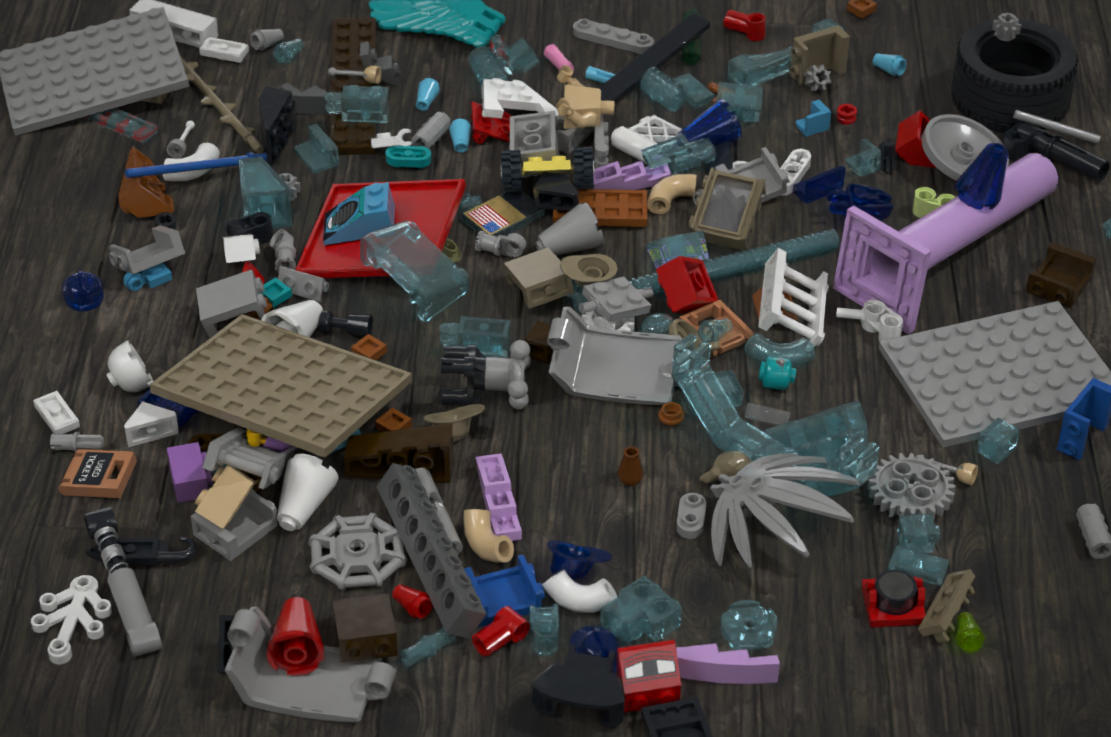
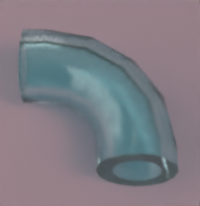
M757 333L747 341L744 348L747 355L760 363L765 361L768 356L782 357L791 360L792 368L805 364L815 358L813 345L804 337L790 343H778Z

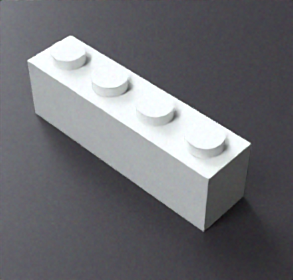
M139 0L129 10L131 15L146 12L152 8L164 7L174 40L200 48L208 37H218L217 20L214 17L155 0Z

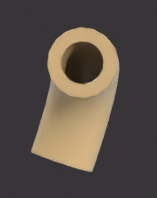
M675 174L659 181L652 187L648 197L647 207L649 211L654 214H664L669 211L673 199L693 197L696 187V174Z
M479 509L464 510L465 536L472 551L485 561L495 563L510 561L514 554V545L508 536H497L493 533L491 529V512Z

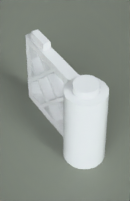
M653 115L652 117L646 116L629 129L623 126L615 129L611 135L613 147L647 165H653L661 153L687 140L689 133Z

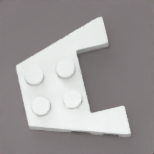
M499 78L483 80V117L502 118L503 108L537 111L538 113L555 111L556 117L559 115L553 105L522 81H503Z

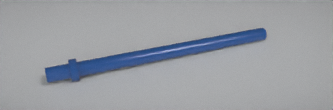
M251 152L245 156L125 169V177L135 178L248 165L250 167L255 166L256 163L267 162V156L265 153L254 154Z

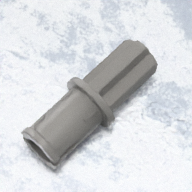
M79 432L74 434H52L50 445H54L51 446L52 450H74V452L78 449L102 450L104 448V437L101 435H80Z

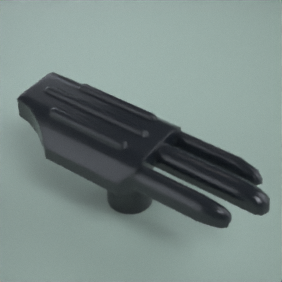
M882 141L878 145L880 169L884 170V163H886L887 174L890 173V163H892V170L895 171L898 153H896V144L893 141Z

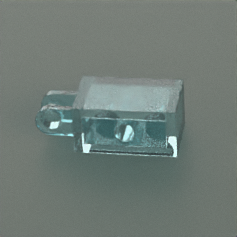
M351 85L344 86L342 93L330 92L325 95V101L327 102L325 106L326 112L342 114V121L387 123L390 110L388 87Z
M461 316L459 324L443 323L439 327V332L442 334L440 336V343L444 346L467 347V345H476L484 357L508 358L511 344V320Z

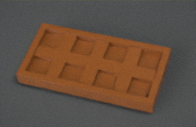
M576 189L579 193L580 203H587L596 216L597 226L647 227V190ZM553 210V224L568 212Z

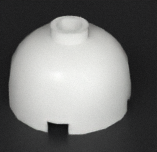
M128 340L111 352L108 358L110 372L106 375L114 387L119 385L124 391L130 393L139 392L150 387L154 380L150 373L147 374L145 372L146 366Z

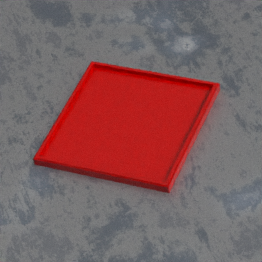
M465 179L388 182L395 203L394 233L324 245L325 213L363 187L374 183L381 184L386 182L333 184L295 270L321 278L433 275L465 191Z

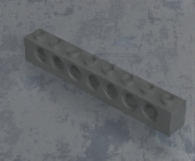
M392 463L377 485V489L446 633L469 638L486 615L481 600L477 596L471 580L467 576L462 562L446 534L444 526L435 511V507L432 505L426 489L417 475V471L409 465L402 466Z

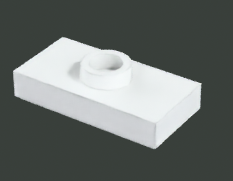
M208 37L200 47V55L241 63L249 51L247 44Z
M58 391L33 400L34 407L54 434H64L80 427L79 420Z

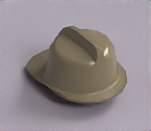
M602 254L568 256L562 259L560 264L563 273L575 280V283L581 287L607 281L616 275L618 269L616 262L612 258Z
M482 404L466 405L450 411L426 415L424 420L431 422L432 426L453 423V442L466 436L470 429L471 417L481 413L485 406Z

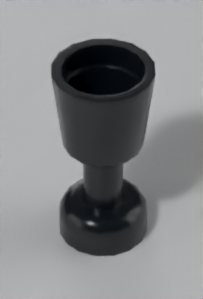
M323 310L320 315L319 330L320 332L328 333L332 330V327L344 328L348 334L365 337L368 334H372L373 316L372 314H350L347 319L334 318L332 312Z

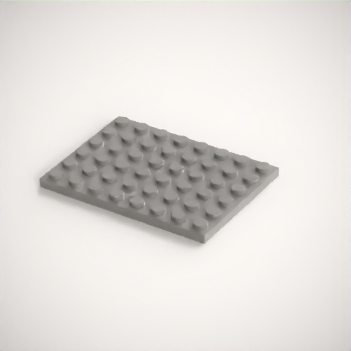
M164 7L152 8L146 12L131 14L125 18L110 20L107 23L89 26L82 30L67 32L64 35L46 38L43 41L32 44L28 43L18 48L0 52V77L15 136L189 87Z
M1059 301L879 341L878 349L942 448L1061 420L1064 417L1065 411L1092 378L1111 385V371Z

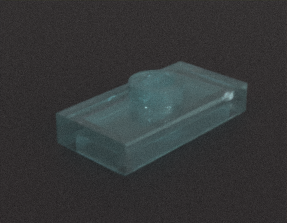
M690 73L671 79V87L696 108L708 104L714 99V94Z

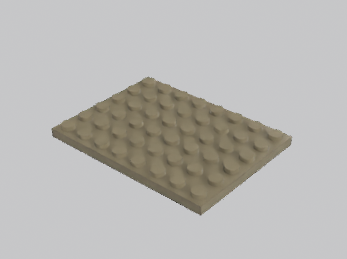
M242 314L150 384V391L164 399H169L229 423H234L251 431L269 436L272 439H277L294 447L326 457L412 382V373Z

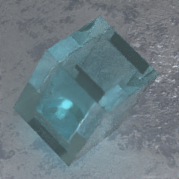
M998 417L980 432L977 452L999 464L1016 449L1020 430Z

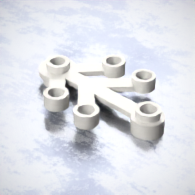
M79 576L71 582L70 588L56 595L45 593L39 599L41 609L45 612L54 611L57 605L73 599L71 604L47 616L45 614H36L31 618L32 629L36 633H43L50 626L64 620L58 638L52 640L48 646L49 659L54 664H64L71 659L72 651L69 641L77 620L86 629L87 636L90 639H99L104 634L102 622L93 620L83 607L84 602L88 601L94 607L95 615L98 618H107L112 613L111 603L106 599H101L96 593L98 582L92 576Z

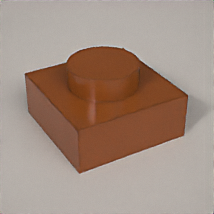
M851 0L847 2L846 10L860 18H864L876 11L877 3L872 0Z
M368 334L351 346V352L377 360L387 353V345Z
M393 407L375 421V429L380 432L409 429L412 427V419Z

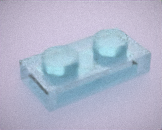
M896 545L888 571L901 570L912 577H917V579L922 578L924 582L942 586L948 570L949 560Z

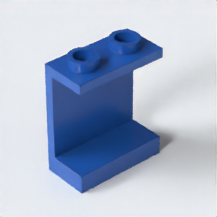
M1092 378L1068 407L1063 417L1057 446L1058 451L1078 460L1083 458L1089 426L1091 425L1104 431L1109 424L1111 415V385Z

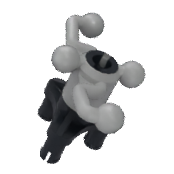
M523 340L513 342L510 346V358L484 357L476 345H467V347L444 346V357H441V374H464V377H467V387H465V390L442 388L441 404L464 406L476 404L485 390L508 391L509 403L513 408L519 410L526 407L529 398L527 395L528 386L525 382V370L531 364L529 356L530 346Z

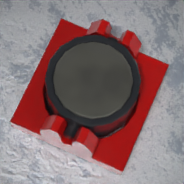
M889 570L881 573L877 579H862L861 588L870 627L909 626L922 623L926 615L924 609L925 587H923L922 578L917 579V577H912L901 570Z

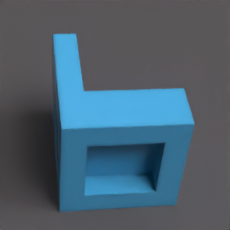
M820 100L813 101L811 104V114L806 116V118L797 120L796 127L806 137L829 130L831 111Z

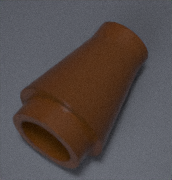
M633 446L624 449L617 472L620 481L625 485L633 486L638 484L644 475L639 450Z

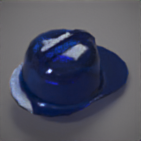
M78 270L77 273L66 278L62 283L64 300L67 306L73 310H93L104 299V292L99 277L89 272Z
M558 540L547 542V547L552 551L551 571L557 574L565 570L571 579L582 578L587 575L594 563L607 562L612 559V554L602 549L574 545Z
M587 626L576 630L570 639V644L576 645V653L608 658L610 651L615 652V663L612 672L616 674L617 648H620L614 634L597 626Z

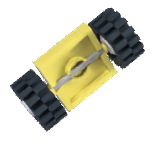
M574 147V166L571 165V160H566V156H553L552 161H543L542 157H529L528 162H523V167H521L520 150H501L503 192H522V175L542 174L543 172H575L576 189H594L592 147Z

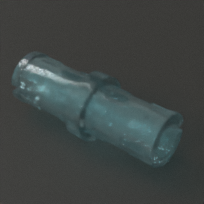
M444 627L430 635H423L418 639V642L400 651V657L406 655L401 660L407 667H411L426 656L432 657L436 655L437 650L454 642L455 635L448 637L451 634H447Z

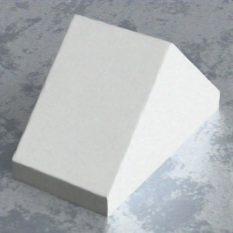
M145 402L140 404L124 425L128 447L179 434L177 416L174 411Z

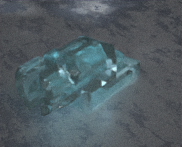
M684 134L641 150L642 157L650 169L667 163L673 174L692 167H699L702 160L705 164L716 160L715 149L712 142H709L708 137L689 143Z

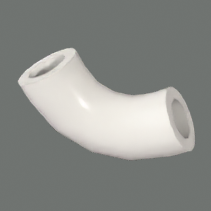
M202 143L191 156L178 159L166 158L164 165L218 159L220 152L215 145ZM211 169L163 174L165 181H188L201 177Z
M562 570L542 584L546 593L558 605L573 612L594 613L618 602L615 590L604 578L591 585H580L574 582L565 570Z

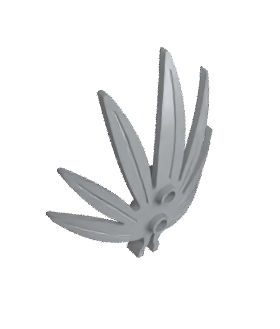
M794 453L774 454L756 459L744 466L735 476L728 477L725 474H720L718 478L721 484H713L710 488L716 498H719L714 510L711 528L712 547L716 562L719 566L722 565L729 520L736 547L749 568L752 566L748 530L742 506H747L758 521L776 537L803 556L808 557L809 552L796 531L772 505L777 502L851 523L854 522V519L849 512L824 494L805 485L788 480L828 481L858 486L860 483L856 478L827 469L790 467L807 463H828L824 457L799 456Z

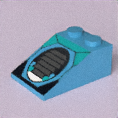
M374 183L370 186H365L326 212L323 235L324 245L394 233L395 203L389 183Z

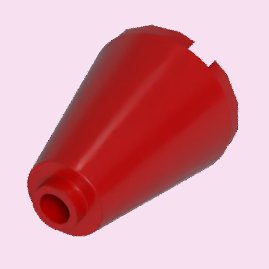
M293 597L286 600L283 604L269 640L266 654L268 663L273 669L278 671V668L287 671V675L291 676L305 675L315 671L321 660L323 662L325 650L311 604L304 598Z

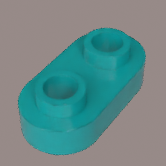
M396 145L389 147L385 152L387 164L393 167L424 168L431 163V151L422 146Z

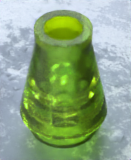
M961 613L957 617V644L965 652H977L982 648L985 636L971 613Z

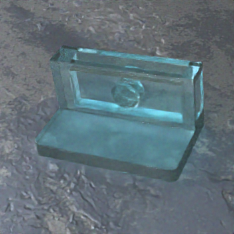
M317 124L308 126L309 141L294 146L295 153L314 174L339 166L338 147Z

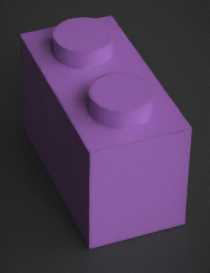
M198 442L167 448L177 502L196 500L203 489L208 490V486L213 485L211 471L202 468L206 452L200 451Z

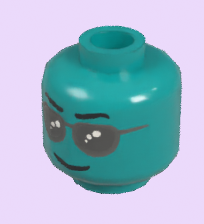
M768 356L765 361H761L758 381H762L764 388L785 391L789 387V383H795L796 368H792L790 359Z

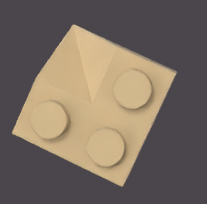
M229 465L225 469L221 466L212 478L215 482L214 486L209 490L203 489L195 501V504L198 505L195 512L222 529L227 528L256 481Z

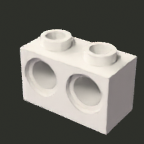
M252 234L223 237L226 263L256 260L255 254H260L258 239H253Z

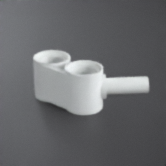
M880 300L865 302L862 310L837 307L836 317L861 320L864 330L872 333L879 332V341L901 337L902 317L893 312Z

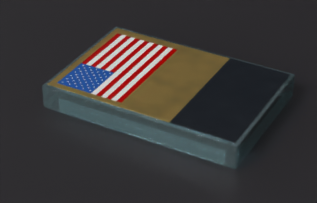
M524 191L504 192L461 213V220L477 233L484 231L486 234L498 237L499 235L505 236L546 216V209L536 207L535 200Z

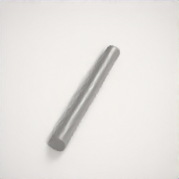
M1015 110L1013 114L1014 119L1095 144H1098L1100 141V135L1019 110Z

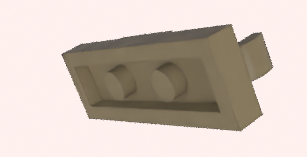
M971 569L948 574L918 628L922 636L934 634L936 641L939 643L950 640L946 633L954 632L955 630L951 622L952 618L959 612L961 605L969 604L970 601L966 596L974 595L975 593L971 586L975 575Z

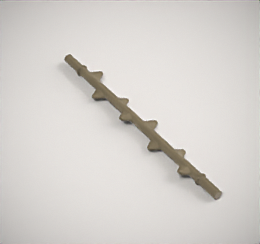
M180 56L188 81L193 82L205 95V98L201 100V104L214 105L223 115L220 118V122L231 124L243 137L246 144H249L257 154H262L264 147L253 134L255 129L244 126L231 112L236 107L235 103H223L213 92L216 90V86L206 84L194 71L198 63L186 62Z

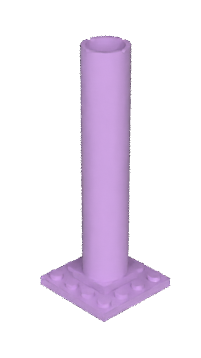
M1028 154L900 231H896L855 206L847 209L833 289L863 307L865 302L869 300H880L893 312L902 317V331L910 334L915 330L927 270L1053 193L1058 183L1056 168L1048 158L1041 156V154Z

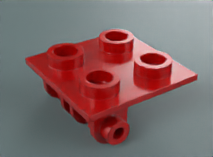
M471 102L473 140L478 144H482L489 135L510 143V116L512 115L504 111L502 118L483 117L482 104Z

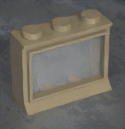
M711 167L709 176L705 175L703 179L702 189L704 190L702 196L698 195L695 209L697 211L695 216L691 215L688 228L691 229L692 239L747 251V237L749 232L754 230V216L756 212H760L761 195H766L767 192L766 178L758 180L714 170Z

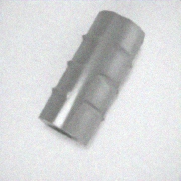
M436 112L412 137V146H422L428 149L433 147L435 142L440 140L441 136L446 133L451 125L448 115Z
M1082 505L1078 508L1076 516L1079 522L1078 525L1082 530V536L1086 541L1085 545L1093 558H1107L1111 555V535L1108 532L1107 524H1105L1104 516L1098 505Z

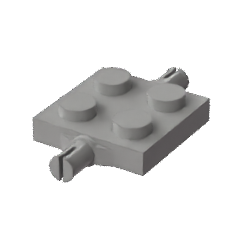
M625 277L585 285L582 294L589 302L580 303L579 311L582 314L590 311L597 312L608 322L650 312L651 304L645 298L653 297V290L651 287L640 290L636 289Z

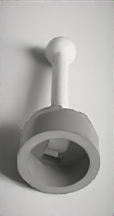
M193 121L186 123V129L180 139H173L168 144L167 153L172 158L178 159L185 154L186 144L184 140L189 131L195 127Z

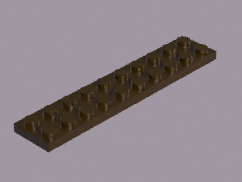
M342 17L333 19L332 68L364 72L365 68L360 57V43L369 41L371 49L376 50V18ZM337 74L331 76L330 155L376 154V148H372L371 139L376 138V84L367 82L363 76Z

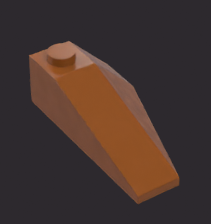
M134 147L130 149L125 169L154 166L152 160ZM124 171L118 197L120 208L129 215L132 213L140 218L156 216L163 212H174L173 200L170 195H165L164 190L166 186L157 178L159 175L126 178Z

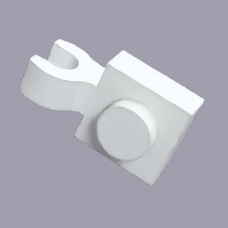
M402 129L397 136H391L390 132L379 133L377 138L371 139L372 148L396 145L411 146L413 144L412 141L405 142L403 140V135L411 133V130Z

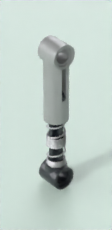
M109 506L84 513L88 535L91 540H96L105 568L109 571L107 582L125 627L133 657L162 649L155 622H152L135 573L132 569L128 568V563L124 562L126 557L121 545L117 544L118 537L116 533L118 532V527L112 507Z

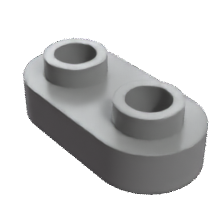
M688 493L680 499L676 529L678 534L684 538L694 539L703 533L706 499L702 495Z

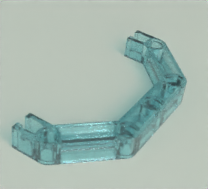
M689 334L674 346V378L709 437L719 449L724 452H743L752 461L774 454H798L740 418L710 367V344L703 341L695 349L694 341H696L697 337ZM856 434L841 447L840 458L827 461L828 463H807L790 466L814 467L839 472L856 478L860 483L859 486L828 481H788L810 487L825 496L856 490L876 473L880 446L870 442L868 448L861 453V442L864 440V437Z

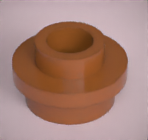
M668 402L659 410L658 417L666 425H678L684 420V411L679 404Z

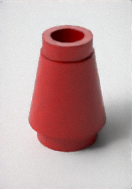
M398 585L393 590V599L411 617L422 619L431 612L433 604L427 593L404 585Z

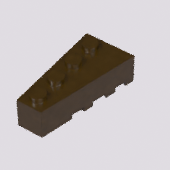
M453 423L349 436L344 456L345 477L382 479L392 463L402 466L409 465L414 469L425 468L429 470L434 482L450 483L454 462Z

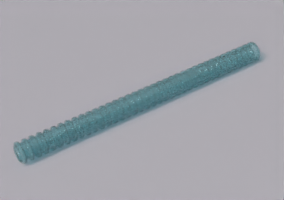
M829 229L828 231L824 230L815 234L811 233L808 236L803 235L801 238L796 237L788 241L783 240L781 243L775 242L774 245L768 244L767 246L755 247L754 250L748 249L747 252L743 250L740 253L735 252L733 255L727 254V256L722 255L720 258L714 257L713 260L707 259L706 262H703L710 279L715 280L716 277L720 279L723 275L728 277L730 274L735 275L737 272L743 273L751 269L756 270L757 267L763 268L778 248L786 252V261H790L791 259L796 260L798 257L803 258L812 254L816 255L818 252L824 253L825 250H836L839 248L840 240L837 232L834 229ZM651 273L650 276L645 274L643 277L638 276L636 279H629V282L636 289L640 290L651 287L653 294H659L661 291L665 292L658 282V273ZM583 290L580 293L574 292L572 295L573 307L579 314L581 313L579 311V304L589 302L583 296Z

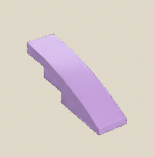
M666 160L644 167L643 162L639 161L621 168L617 161L594 169V189L638 190L656 185L663 178L671 176Z
M502 454L476 457L486 510L491 512V529L493 533L497 536H508L512 541L521 540L522 530L511 492V481Z
M717 644L676 648L681 678L731 684L778 682L780 663L777 655L749 658L747 649L718 652Z

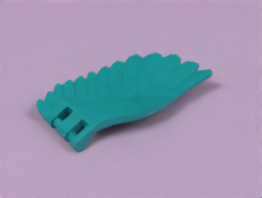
M371 0L369 2L370 18H376L379 28L397 30L398 32L411 31L445 34L478 48L488 45L491 38L495 36L506 20L503 14L486 6L482 0Z

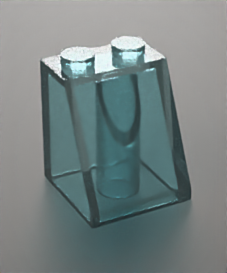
M262 157L238 159L244 217L257 212H266L271 216L273 228L292 227L289 186Z

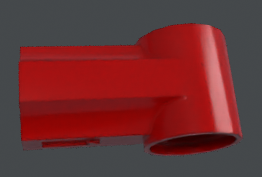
M729 10L726 13L723 25L727 29L744 33L751 41H761L766 37V17L764 14L751 13L747 15L733 10Z
M505 606L498 611L492 623L472 636V643L480 655L483 657L485 655L489 656L509 641L518 643L523 640L528 634L531 625L510 606Z

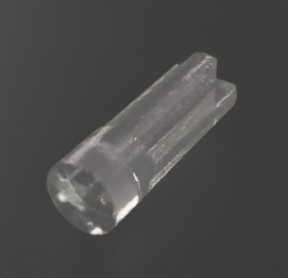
M748 403L745 411V418L788 427L791 412L753 403Z

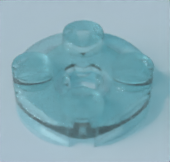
M741 600L734 602L729 606L728 611L723 612L721 632L732 649L755 650L768 648L773 644L777 633L778 620L774 611L769 607L767 610L761 607L760 602ZM750 622L754 627H746L745 623Z

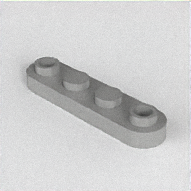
M580 19L573 25V34L577 38L642 54L654 44V39L647 34L616 28L588 19Z

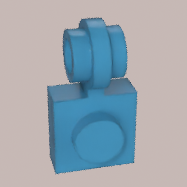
M162 262L135 274L127 272L124 276V285L127 289L133 291L139 290L143 284L153 288L172 280V273Z

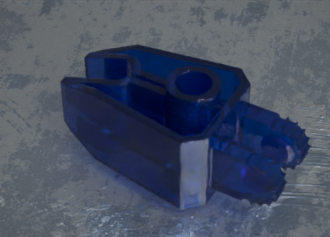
M854 183L848 185L846 190H832L826 195L827 200L831 202L828 206L829 211L834 214L844 215V219H846L847 209L852 206L859 208L879 221L889 217L894 205L890 204L892 196L885 191Z

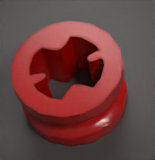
M851 104L839 105L836 120L841 124H853L856 121L857 108Z

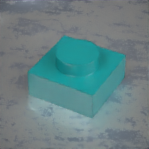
M277 278L264 284V292H261L272 303L273 308L292 297L291 288Z

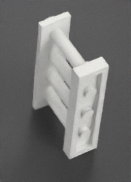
M778 248L765 263L758 327L768 331L773 324L779 323L806 337L805 351L810 353L816 345L819 346L825 337L823 327L826 293L829 288L827 284L828 273L823 272L815 281L788 267L787 263H785L786 252ZM784 276L809 288L810 294L787 283ZM782 292L808 304L809 310L785 299ZM781 308L808 321L807 326L783 315Z

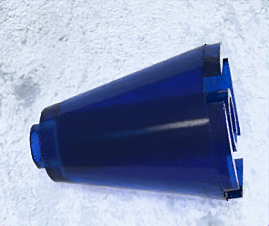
M724 99L715 101L680 130L678 138H676L679 148L686 152H693L718 146L724 142L731 143L740 140L741 137L739 135L742 134L741 127L734 111L729 113L726 108L730 106L728 102Z
M990 143L986 145L957 179L954 188L959 192V199L966 205L982 210L983 207H990V210L998 206L1001 201L1009 156L1007 149L1002 144Z

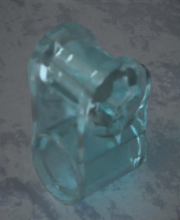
M553 604L552 607L529 605L533 649L538 655L551 656L558 650V604Z

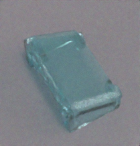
M405 220L370 232L360 240V261L365 266L373 265L375 269L383 268L409 294V302L412 304L415 302L419 306L420 311L417 312V316L424 323L469 290L468 273L463 268H459L420 231L415 222Z

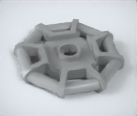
M376 513L363 516H334L331 523L319 533L311 535L308 541L311 546L310 570L312 573L320 574L336 584L340 590L362 586H375L378 588L383 585V581L398 568L404 567L407 563L404 543L397 529L378 518ZM376 528L377 530L381 531L382 534L378 532L377 535L373 532V529ZM336 531H338L340 535H338L336 538L335 535L332 536ZM393 543V551L386 550L385 544ZM355 547H360L361 551H354ZM322 548H329L330 554L322 556ZM383 561L389 562L381 570L377 571ZM335 565L337 567V570L341 574L335 572L328 566ZM351 573H369V575L350 576Z

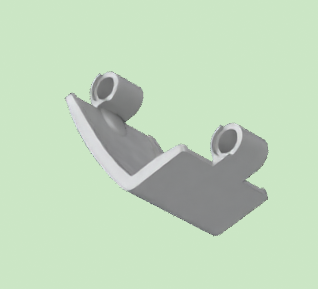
M563 307L561 318L552 319L547 340L549 346L554 350L549 373L565 392L574 396L612 402L664 405L671 402L675 383L693 380L698 358L697 354L681 351L683 338L679 335L631 332L590 326L571 307Z
M257 606L251 607L250 610L242 609L236 612L227 634L234 649L226 666V673L245 704L271 712L302 718L359 722L368 700L385 699L388 697L396 674V668L381 662L382 658L342 663L340 650L337 647L324 646L323 662L321 660L318 668L311 673L291 676L287 675V671L278 668V671L273 669L268 663L266 654L267 646L273 633L269 620Z

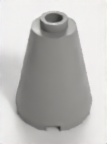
M582 202L538 235V241L535 242L538 251L549 247L558 256L600 247L604 244L602 230L598 231L596 225L598 221L592 209L587 203Z

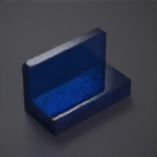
M841 165L793 185V193L808 204L844 188L846 168Z

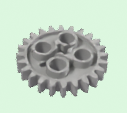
M899 453V459L890 455L889 461L881 459L880 466L874 465V470L870 472L868 490H870L869 498H874L873 504L881 505V512L889 510V517L897 514L899 515V521H902L904 517H908L910 523H913L914 518H918L923 523L926 516L934 520L935 514L943 516L944 510L950 509V504H953L956 485H953L954 477H949L950 471L942 470V463L934 465L933 458L925 461L922 454L917 459L914 458L913 453H910L909 458H905L902 453Z

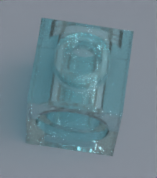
M932 514L904 515L899 517L897 537L901 554L934 553L935 542L940 540V529L938 525L934 524Z

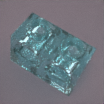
M645 575L619 591V611L655 642L681 626L682 607L679 602L669 597L657 583L652 582Z

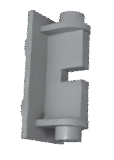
M283 266L279 267L278 279L291 288L292 294L321 302L322 292H327L329 288V283L324 278Z

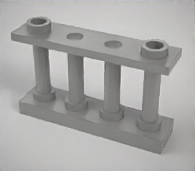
M238 427L210 442L202 468L214 471L226 464L262 477L259 485L261 489L274 484L275 481L285 475L287 462L290 457L294 458L296 447H289L285 451L278 453L261 446H250L247 441L248 439L245 438L247 430Z

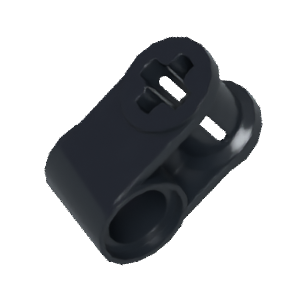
M257 212L249 216L235 218L226 225V232L229 236L252 234L253 239H258L259 244L270 242L274 235L271 216L266 212Z

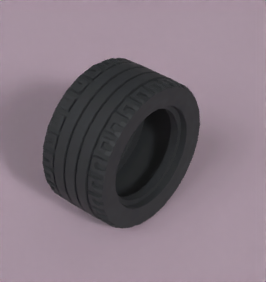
M1017 18L1019 19L1018 24H1021L1020 34H1016L1015 38L1010 41H1002L994 35L995 31L992 30L993 21L998 19L976 24L963 34L958 42L951 87L952 100L962 115L980 123L987 129L1005 133L1021 122V120L1013 118L1015 110L1055 122H1060L1068 113L1073 94L1078 54L1074 45L1064 34L1046 24ZM1034 125V126H1036V127H1038V128H1040V129H1043V130L1046 129V128H1043V127Z

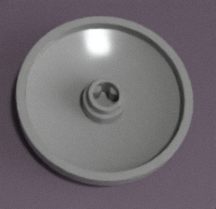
M953 114L939 115L929 121L922 133V146L929 160L945 175L963 184L975 186L1009 166L1008 154L1002 142L989 129L972 119Z

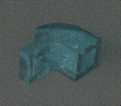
M498 34L490 38L494 45L492 50L496 55L495 59L501 70L505 73L512 75L524 73L540 62L534 50L523 37L509 47Z

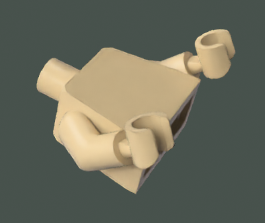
M563 65L557 75L558 81L561 83L567 82L568 84L565 85V97L558 101L556 107L558 114L562 117L564 116V129H583L585 127L599 126L600 114L614 115V101H601L600 89L583 86L576 78H571L573 71L569 66Z

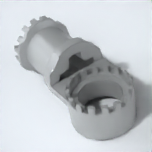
M284 229L278 230L270 240V246L275 249V257L277 258L275 261V271L279 273L280 266L293 270L296 269L294 261L296 249L293 246L294 238Z
M479 231L478 240H476L478 243H475V250L481 252L484 250L492 252L496 256L502 254L511 258L512 256L514 258L519 257L526 247V240L517 233H511L508 236L499 235L497 237L486 234L484 231ZM509 242H515L516 245L518 244L519 249L513 248L509 244Z

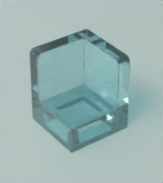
M862 139L860 153L846 158V164L860 177L879 170L881 151L868 139Z

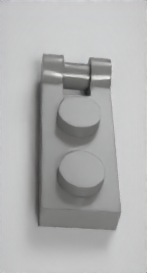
M600 114V125L594 127L596 168L609 164V160L606 157L609 154L608 122H604L603 114Z

